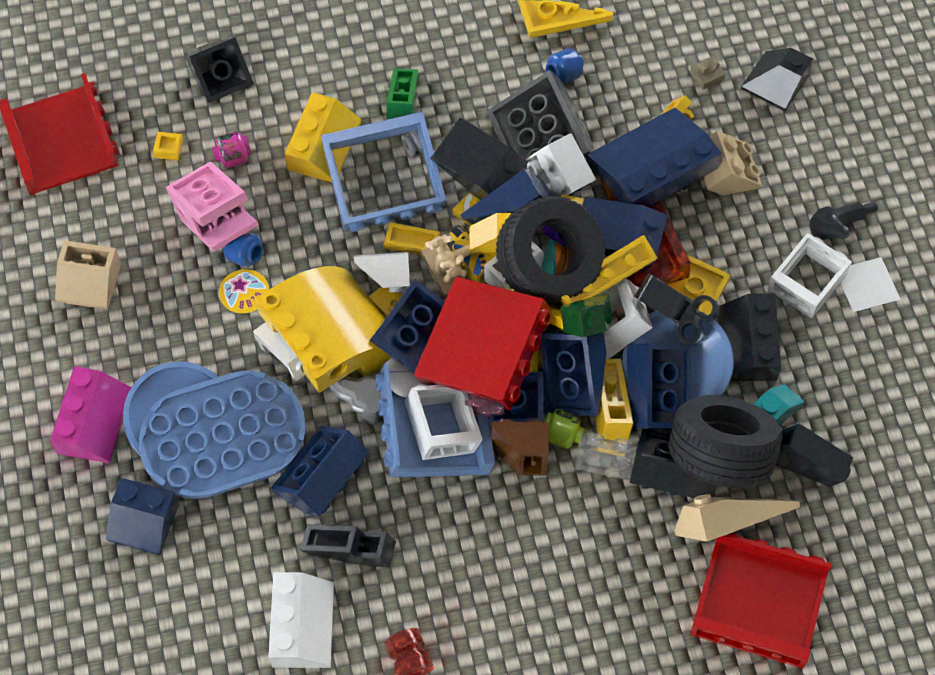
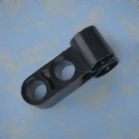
M649 273L634 295L635 298L678 324L676 329L678 339L688 345H697L704 339L705 330L701 324L703 321L711 322L715 320L720 312L718 302L712 297L701 295L693 301ZM705 301L711 302L712 312L707 316H701L699 313L700 305ZM689 325H695L697 328L696 337L687 340L684 336L685 328Z

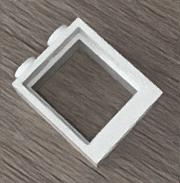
M807 233L771 276L768 290L812 319L848 275L852 261L845 254L839 251L836 252L827 246L820 238L813 237ZM805 254L835 273V276L818 296L788 277V274Z
M626 278L601 293L609 294L611 313L623 305L626 315L625 318L604 332L607 352L606 359H609L625 348L627 344L632 343L653 328L646 305L634 297L639 288Z
M420 384L411 388L404 402L422 459L427 460L475 453L483 439L468 394L441 385L427 386L426 384ZM451 402L460 432L431 436L422 406Z

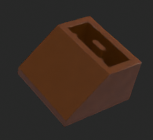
M501 419L498 422L492 421L493 451L518 475L547 476L549 423L536 419L526 422H514L510 419Z

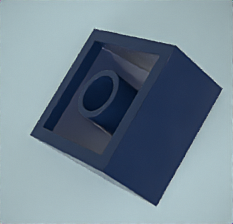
M120 478L110 504L106 540L160 555L179 506L175 492Z

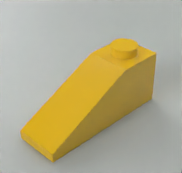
M606 359L600 414L596 416L599 443L627 444L633 420L621 359Z

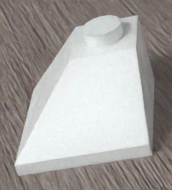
M408 252L354 256V263L383 288L389 287V292L405 291V286L410 285Z

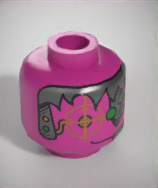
M240 132L218 136L216 138V146L212 147L216 162L221 161L222 165L226 168L244 164L248 161V156L252 155L246 135L242 136Z

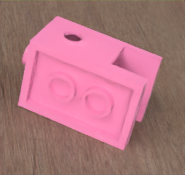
M212 162L203 165L166 187L180 220L213 252L225 247L232 240L247 234L251 229L259 225L257 220L245 211L242 204L248 200L245 191Z

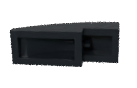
M307 524L300 550L304 553L358 565L390 568L396 541L387 532L361 531L357 526Z

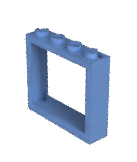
M423 112L321 135L322 146L344 230L350 229L351 232H357L365 229V225L376 223V226L389 224L391 219L401 217L402 220L416 217V213L426 211L427 214L441 211V207H445L446 197L438 167L430 159L434 152ZM417 131L435 198L350 218L333 150Z

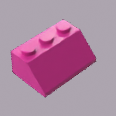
M74 366L50 438L56 453L110 463L123 423L124 404L131 387L102 371Z

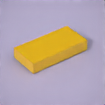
M389 222L383 244L384 249L421 255V250L426 249L425 243L432 241L437 236H441V232Z

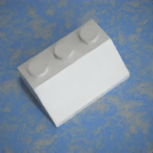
M273 572L269 660L272 668H331L334 582L302 572Z

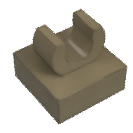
M714 56L702 60L690 68V73L703 90L725 79V73Z

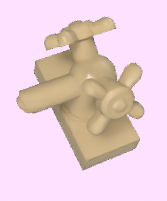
M445 234L426 242V249L421 250V256L444 299L447 298L455 277L465 278L467 272L460 266L464 258L474 254L470 253V244L450 251L447 243L454 239L452 236Z

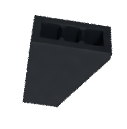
M800 423L781 431L783 437L776 466L828 487L844 482L851 473L850 465L853 460L852 456Z

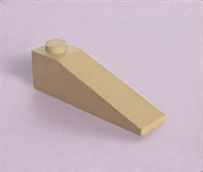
M710 494L700 495L694 498V502L683 506L675 527V535L708 542L800 507V503L785 499L711 497Z

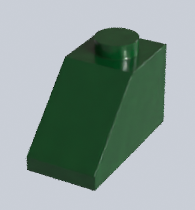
M605 293L562 305L561 314L564 333L587 337L606 331L612 322L609 294Z

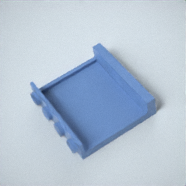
M384 364L380 374L376 375L375 384L376 390L381 393L378 410L379 415L384 418L381 436L382 440L386 441L387 444L384 462L385 466L389 467L390 477L488 475L495 465L491 432L488 427L486 398L467 393L483 439L475 453L423 460L404 402L406 398L394 393L391 390L389 373L411 371H389L388 364ZM451 402L422 406L431 436L460 432Z

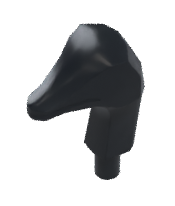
M873 201L864 205L856 202L838 208L826 206L818 209L810 219L809 227L813 237H818L821 240L848 238L850 231L845 224L866 219L867 214L878 211V206Z

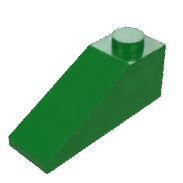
M393 68L387 98V120L415 113L418 69Z

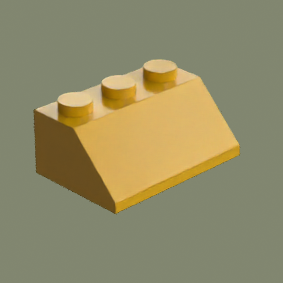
M312 92L285 151L287 170L332 183L321 135L358 127L361 125L362 120L336 98ZM351 146L333 150L339 175Z

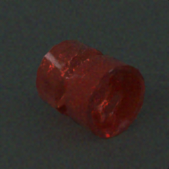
M418 628L402 630L385 640L384 645L391 660H395L394 671L396 675H427L434 669L430 655L426 650H422L425 642Z

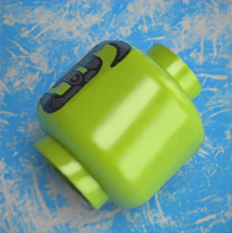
M556 409L553 413H548L545 421L549 423V443L565 449L570 448L573 442L579 444L585 428L580 427L581 419L578 415L562 409Z

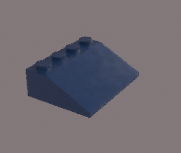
M674 107L587 154V157L619 202L649 207L718 169L722 153L704 130Z

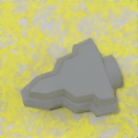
M366 375L359 380L344 377L330 386V390L339 399L350 402L352 411L361 414L363 421L375 426L380 419L378 404L379 399H381V393L376 390V377Z

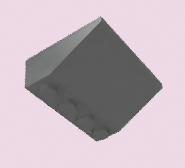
M550 70L487 110L500 141L513 149L524 160L545 146L571 133L589 167L593 166L587 154L595 151V148L563 81Z

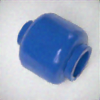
M567 48L549 56L546 72L550 70L566 84L580 78L583 73L584 61L575 50Z
M248 232L229 242L223 247V252L228 261L249 267L260 260L263 254V246L256 234Z

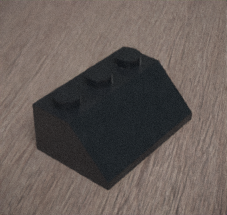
M751 293L720 305L718 322L730 340L734 356V368L730 381H777L781 370L776 294Z
M642 428L629 483L643 489L652 488L664 491L669 495L690 497L693 500L695 497L710 494L711 497H714L716 485L692 477L675 463L668 446L670 434Z

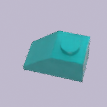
M783 384L769 389L753 405L769 413L780 427L805 402L788 386Z

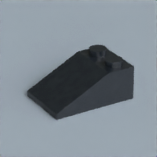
M461 117L456 121L430 157L432 161L480 200L525 169L528 163L509 146Z

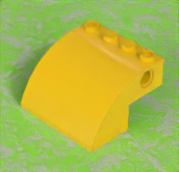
M324 266L299 273L254 299L257 303L259 314L274 333L276 331L279 332L302 363L304 374L319 393L356 369L362 377L366 375L371 376L381 370L383 365L391 358L390 355L370 341L385 319L384 315L351 273L344 268Z

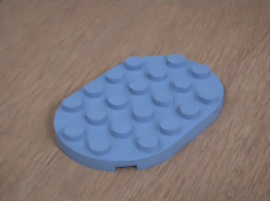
M258 371L230 373L175 390L159 399L151 407L140 429L139 452L141 461L155 483L163 489L174 491L177 496L191 499L215 496L267 479L284 470L294 460L302 445L305 435V416L297 396L284 382H280L267 376L266 373Z

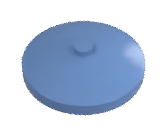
M657 311L649 314L653 328L630 343L688 345L678 339L676 333L678 324ZM699 311L701 316H707V314ZM715 320L711 322L703 321L701 325L705 330L704 339L699 344L692 345V398L705 395L722 396L730 383L734 368L733 350L727 334ZM689 325L684 330V336L687 340L694 339L697 335V328L695 325ZM626 346V347L624 348V351H623V361H622V363H623L624 376H625V379H626V382H627V346Z
M190 362L164 363L153 367L141 375L133 384L126 397L123 412L125 433L137 454L140 456L139 435L141 426L151 407L159 399L175 390L211 380L218 376L211 370Z

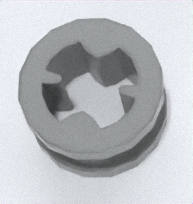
M415 131L410 132L409 136H401L404 148L411 157L415 155L416 151L422 152L419 137Z

